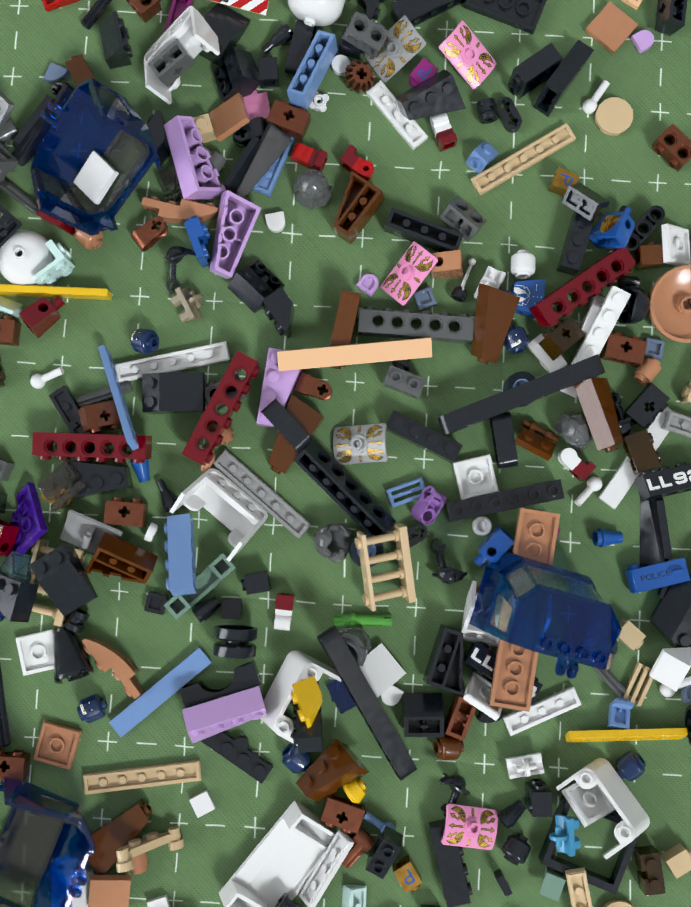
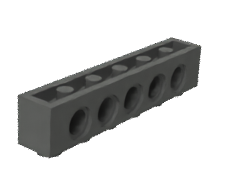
M368 306L360 309L358 335L403 339L430 337L431 341L471 344L473 341L474 318L468 314L451 316L450 313L441 312L439 315H434L430 311L413 313L412 310L408 309L395 312L392 308L375 310L374 307ZM381 318L383 324L376 326L373 324V319ZM394 319H399L402 325L394 327L391 322ZM414 320L419 321L421 327L415 329L411 326V322ZM437 322L440 328L433 330L430 328V323ZM449 324H456L458 326V331H451L449 329Z

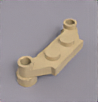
M170 827L168 832L163 833L150 832L146 834L145 838L130 840L128 845L116 849L117 872L123 873L132 870L133 857L168 843L170 851L183 848L185 845L184 839L181 837L180 827Z

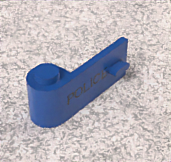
M684 557L649 566H640L639 563L628 565V569L625 570L630 593H639L690 581Z

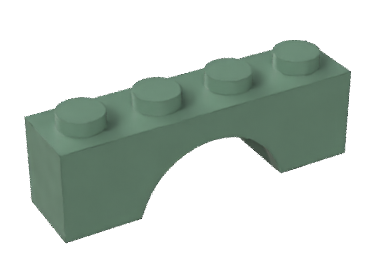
M226 552L222 553L196 577L197 593L173 596L164 604L165 608L176 620L181 618L238 567L233 560L230 562L226 560L229 556Z

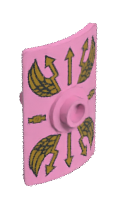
M463 20L439 45V49L472 89L479 86L497 65L494 58Z
M414 241L380 287L401 305H405L438 262V259Z
M447 804L442 844L492 850L497 835V810Z

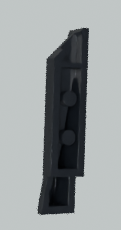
M66 84L63 85L55 99L48 94L13 139L12 145L15 150L12 155L19 161L18 164L20 166H24L87 105L85 100Z
M269 122L261 139L253 135L223 182L226 190L245 198L290 145L292 139Z
M661 497L642 502L640 498V566L665 562L664 559L673 557L664 499Z

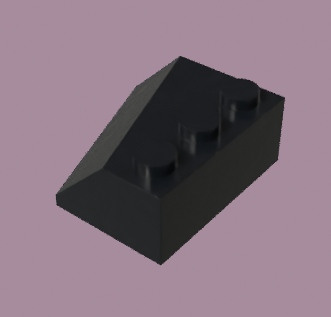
M690 574V581L669 586L665 597L659 601L649 618L673 648L691 646Z

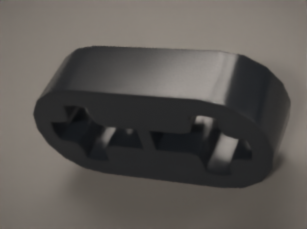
M501 97L496 104V111L506 131L515 133L521 127L522 118L511 98ZM502 103L508 105L507 111L505 108L501 109ZM511 119L513 122H517L515 127L513 124L509 125Z
M416 524L407 529L410 538L409 547L426 539L428 530L424 525ZM416 527L424 529L423 537L415 536L412 538L411 535L416 532Z

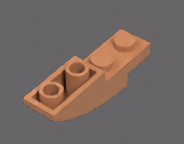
M153 196L149 198L143 197L141 202L145 210L158 213V217L167 223L184 224L192 216H198L201 223L218 218L219 208L213 203L202 204L196 199H181L180 206L173 201L162 202L159 198Z
M93 637L82 640L84 650L94 657L98 669L107 672L112 668L113 676L117 681L123 683L125 686L124 690L129 697L136 699L144 692L134 677L139 670L123 653L110 644Z

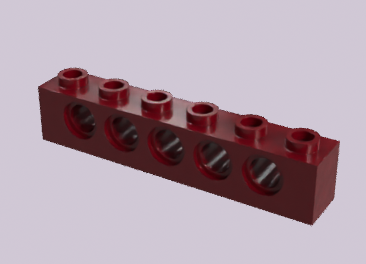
M627 247L616 248L530 307L529 310L541 328L547 325L552 327L560 322L558 318L562 315L566 317L573 313L575 306L581 307L589 301L588 297L591 295L595 297L603 292L602 288L605 285L609 287L616 283L618 276L624 277L632 271L631 267L637 263ZM582 284L586 287V291L583 290ZM568 294L571 296V301L567 297ZM553 304L557 307V312L554 311Z
M237 350L181 453L182 455L203 466L212 461L214 457L212 452L215 446L219 447L224 438L222 436L223 431L229 429L233 421L231 417L234 411L238 412L242 405L240 400L243 394H248L251 388L250 381L253 377L256 378L260 371V364L257 360ZM239 371L246 372V377L243 380L236 378ZM230 388L237 389L234 397L227 396V391ZM220 405H227L228 409L225 414L221 415L218 413ZM211 422L218 423V429L214 432L209 430ZM202 439H208L209 441L206 449L200 448L199 444Z
M33 432L32 455H37L42 460H51V456H58V460H70V457H76V461H88L89 457H95V461L107 462V458H114V462H126V459H133V463H145V459H151L152 436L136 435L139 448L129 454L127 452L128 443L126 442L125 435ZM54 442L57 443L56 451L52 447ZM73 442L76 444V450L74 452L71 450V444ZM91 443L95 445L93 452L89 449ZM110 443H112L114 446V450L112 453L108 451V446Z

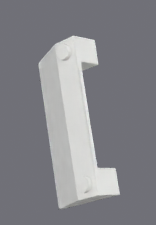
M294 800L220 890L219 896L223 906L275 907L277 901L284 893H287L288 898L293 901L307 883L336 832L324 825L323 821H320V818L308 808Z

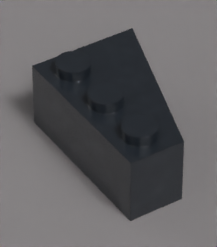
M445 69L395 98L402 115L409 121L466 109L453 74Z
M64 461L72 499L133 487L130 468Z
M0 569V612L10 622L28 623L39 584Z
M441 624L423 681L428 685L463 696V633L458 629Z
M293 704V712L296 717H293V727L297 730V732H293L294 745H298V753L323 751L321 707L312 726L307 728L305 721L301 722L297 710L300 709L298 704Z

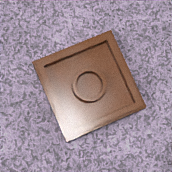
M609 1L588 25L585 32L613 55L637 28L638 24Z
M239 92L209 113L215 137L219 142L250 122L243 96Z
M45 720L41 728L33 760L68 770L72 769L83 730Z
M91 875L88 907H128L131 875Z

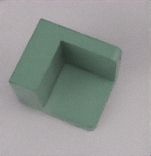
M546 866L540 894L559 901L566 882V874Z

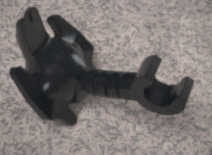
M173 246L167 251V255L163 257L164 260L170 263L169 281L166 284V288L170 293L174 292L170 288L171 283H176L178 286L181 285L176 279V264L181 262L185 255L196 256L195 252L189 248Z
M612 392L611 395L617 398V401L614 402V407L623 438L630 433L634 422H631V417L625 419L621 406L622 399L618 393Z
M435 538L430 543V549L435 553L440 568L437 570V574L433 573L432 576L446 584L462 580L467 575V572L463 573L458 569L446 566L442 552L445 550L446 545L444 544L441 548H438L436 546L438 539Z
M443 773L444 777L439 779L442 785H449L452 790L448 803L440 807L444 812L445 818L447 804H456L459 793L464 796L470 795V792L465 789L466 782L461 775L454 774L450 776Z

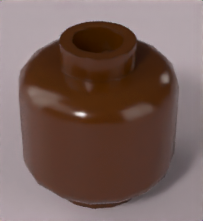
M444 734V737H437L434 740L433 749L435 755L441 760H457L461 752L464 751V744L462 740Z

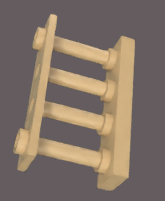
M402 523L393 524L394 530H392V533L367 538L361 531H356L355 546L357 550L359 549L365 591L363 602L371 611H376L375 602L400 596L408 603L417 602L407 526ZM392 540L396 542L394 552L368 556V545ZM394 559L398 561L399 568L397 570L371 575L370 564ZM395 578L401 579L399 589L377 594L373 593L372 583Z
M38 539L32 545L31 553L33 555L30 564L41 558L42 554H48L54 550V548L45 546L46 539ZM75 549L83 565L87 550ZM29 565L26 579L35 582L36 577ZM39 585L37 593L47 595L43 588ZM33 604V612L48 615L55 619L53 625L62 627L68 619L69 614L63 616L58 608L52 609Z

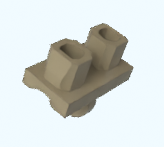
M181 287L175 289L176 294L170 300L175 307L183 305L185 310L179 313L181 321L187 323L192 320L199 321L203 317L199 309L202 308L200 301L204 299L203 295H196L194 290L189 291L188 288L181 289Z

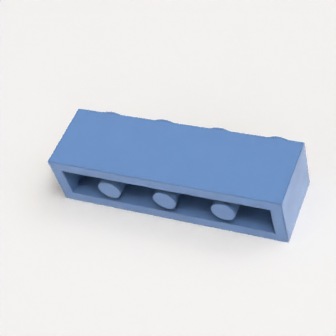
M321 30L317 31L287 89L291 105L308 110L338 51L335 34Z
M190 513L167 516V523H164V532L168 538V541H165V551L168 553L165 567L166 571H169V578H166V588L170 590L173 596L197 593L193 519Z

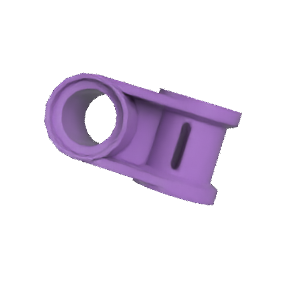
M427 486L411 510L412 517L425 525L432 524L446 503V495L438 493L433 486Z

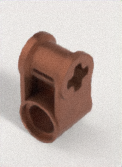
M153 217L144 225L134 230L130 236L140 250L145 252L167 235L168 226L161 218ZM156 225H159L161 229L157 230Z
M302 372L294 390L320 400H328L333 392L329 383ZM326 386L328 392L321 395L319 389H323Z

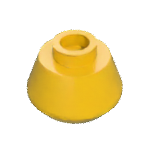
M356 777L353 779V782L350 784L346 783L342 787L351 802L359 804L366 794L365 789L367 785L362 778L358 779Z

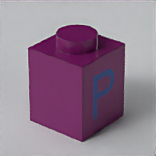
M423 58L410 74L409 84L411 88L437 74L438 68Z

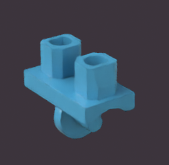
M556 814L555 832L550 833L549 838L552 841H556L558 852L566 853L570 857L575 856V850L581 848L579 837L574 836V830L580 827L579 819Z

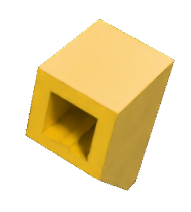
M315 676L292 684L293 692L290 693L293 704H298L300 710H297L301 722L305 721L307 728L312 726L323 702L322 693Z

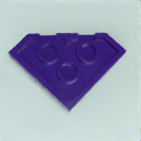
M27 482L16 496L15 501L18 502L16 513H12L10 523L20 528L12 552L7 556V560L10 563H15L47 531L35 483Z

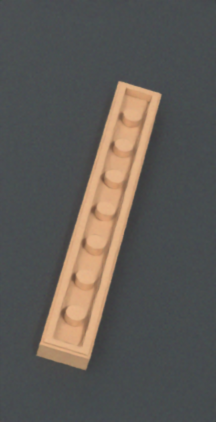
M427 337L277 351L278 370L287 371L432 357L431 338Z

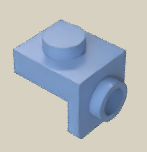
M484 141L473 150L466 164L477 174H480L496 158L499 152L492 145Z
M625 698L614 699L609 704L608 727L620 730L630 729V710L634 707V703L629 702Z

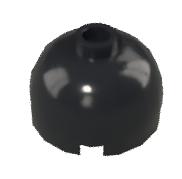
M623 286V290L630 293L631 296L617 321L623 324H636L644 320L648 315L650 298L647 292L640 287Z

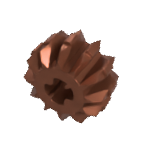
M359 59L358 63L353 60L351 66L347 65L345 68L347 72L344 73L343 77L348 79L345 85H351L350 91L356 88L357 94L362 90L367 92L369 90L368 87L374 85L373 80H375L376 75L372 74L374 68L368 67L369 62H366L364 65L362 59Z

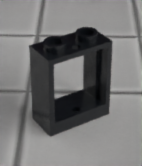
M552 43L513 69L508 83V88L512 95H516L520 99L551 77L562 60V56Z

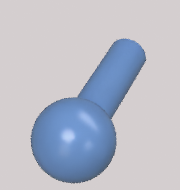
M365 811L363 819L379 828L380 833L383 832L385 826L396 831L392 822H383L368 811Z

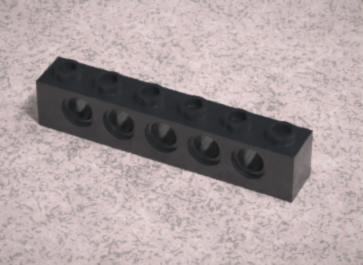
M315 440L306 446L294 459L370 537L385 534L395 524L396 521Z
M561 479L448 502L445 503V510L448 522L563 499L565 497Z

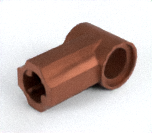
M361 826L358 834L353 832L350 838L354 844L342 862V865L348 869L363 853L366 854L375 843V839Z

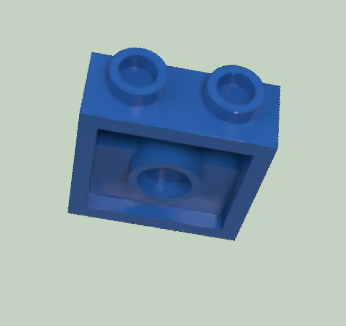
M192 216L184 222L196 257L203 268L209 266L207 259L211 257L207 246H210L208 239L211 236L205 222L201 223L198 216Z

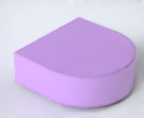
M641 30L630 38L639 54L648 50L654 42V36L648 30Z
M365 274L358 281L356 287L372 297L378 288L379 282L375 275Z

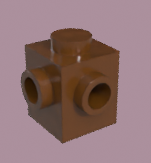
M656 242L639 246L635 250L636 269L660 268L664 264L663 246L657 245Z

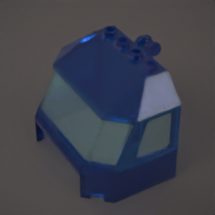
M510 552L503 555L497 562H492L486 566L469 623L505 642L534 652L557 657L556 674L561 676L566 672L567 677L570 679L576 677L579 670L578 663L603 670L611 669L622 631L612 606L603 601L589 576Z

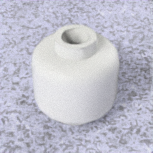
M519 250L518 253L511 256V273L515 278L520 280L529 279L535 273V256L529 253L528 250Z

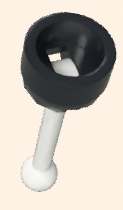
M470 258L468 261L469 266L461 286L455 287L450 297L455 301L464 302L466 299L467 291L464 286L472 266L476 264L474 258Z

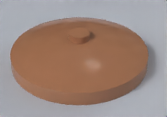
M683 265L668 270L654 283L649 294V317L655 329L667 339L675 342L691 343V265Z

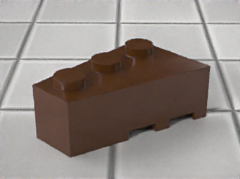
M351 171L342 204H340L333 224L336 235L349 244L353 243L384 201L382 190Z
M104 532L85 571L90 574L92 571L103 573V576L106 577L110 575L120 576L122 580L146 584L153 572L158 556Z
M335 739L298 779L296 784L306 797L319 802L338 791L339 787L346 783L350 784L354 781L353 779L362 774L365 775L369 771L346 744Z

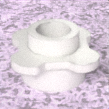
M316 92L309 108L325 112L327 110L326 103L329 101L328 94Z

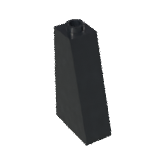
M578 40L545 83L533 107L549 117L594 50Z

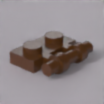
M524 419L522 423L524 427H521L514 443L549 461L556 446L554 443L557 442L559 436L553 434V431L550 429L546 430L538 426V423L535 421L531 422Z

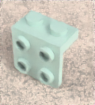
M50 239L45 245L56 259L32 277L41 286L56 285L58 279L62 276H68L73 271L72 269L76 267L70 259L72 257L70 252L60 242L56 244Z

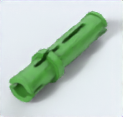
M334 613L333 625L392 627V614Z

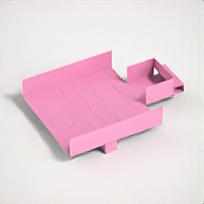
M256 88L251 95L243 97L250 121L257 117H268L270 105L267 92L258 93Z

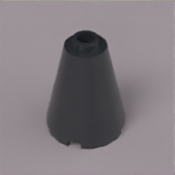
M65 627L57 629V633L53 635L55 683L61 684L62 679H67L68 682L88 676L89 672L93 673V666L75 632Z

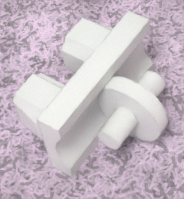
M488 266L480 283L499 289L506 273ZM478 288L474 294L475 299H477Z
M540 752L505 758L509 779L545 773Z

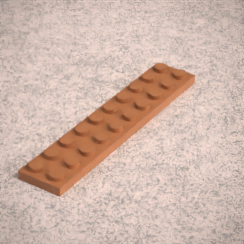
M519 508L490 692V706L530 711L560 514Z

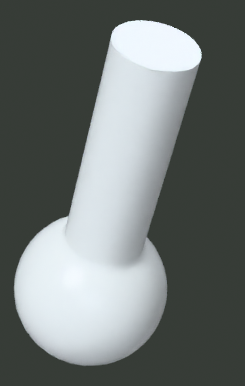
M603 80L591 99L584 101L582 108L585 113L593 114L597 110V102L610 85L607 80Z
M59 367L43 375L34 374L30 379V384L32 387L40 389L45 386L47 381L64 374V370L62 367Z
M597 476L590 477L587 481V487L574 503L577 506H581L593 491H599L602 488V480Z
M691 676L683 679L678 690L691 685ZM664 684L660 685L659 690L664 697H672L675 694V691Z

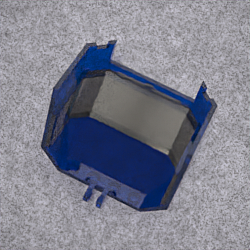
M90 78L77 85L62 109L51 101L47 103V108L58 114L56 119L45 111L41 112V118L52 125L37 147L30 172L38 210L92 236L104 230H118L115 215L152 164L155 162L156 167L160 170L161 166L156 143L150 129L126 98L97 80ZM93 150L98 152L119 173L99 205L95 204L74 183L75 178Z
M3 777L0 783L2 784L0 785V791L4 792L5 805L12 806V810L0 837V841L3 842L0 848V907H72V898L81 897L82 889L79 887L84 886L87 882V877L84 876L88 866L87 860L89 855L92 856L95 850L91 831L79 803L34 784Z

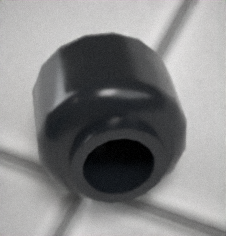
M519 833L516 836L509 835L502 847L503 858L516 866L525 863L531 851V846L527 843L528 838Z

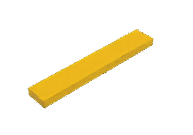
M0 284V295L55 298L58 295L60 298L112 300V293L105 288Z
M687 728L568 731L565 734V739L567 743L680 740L685 738L688 733Z

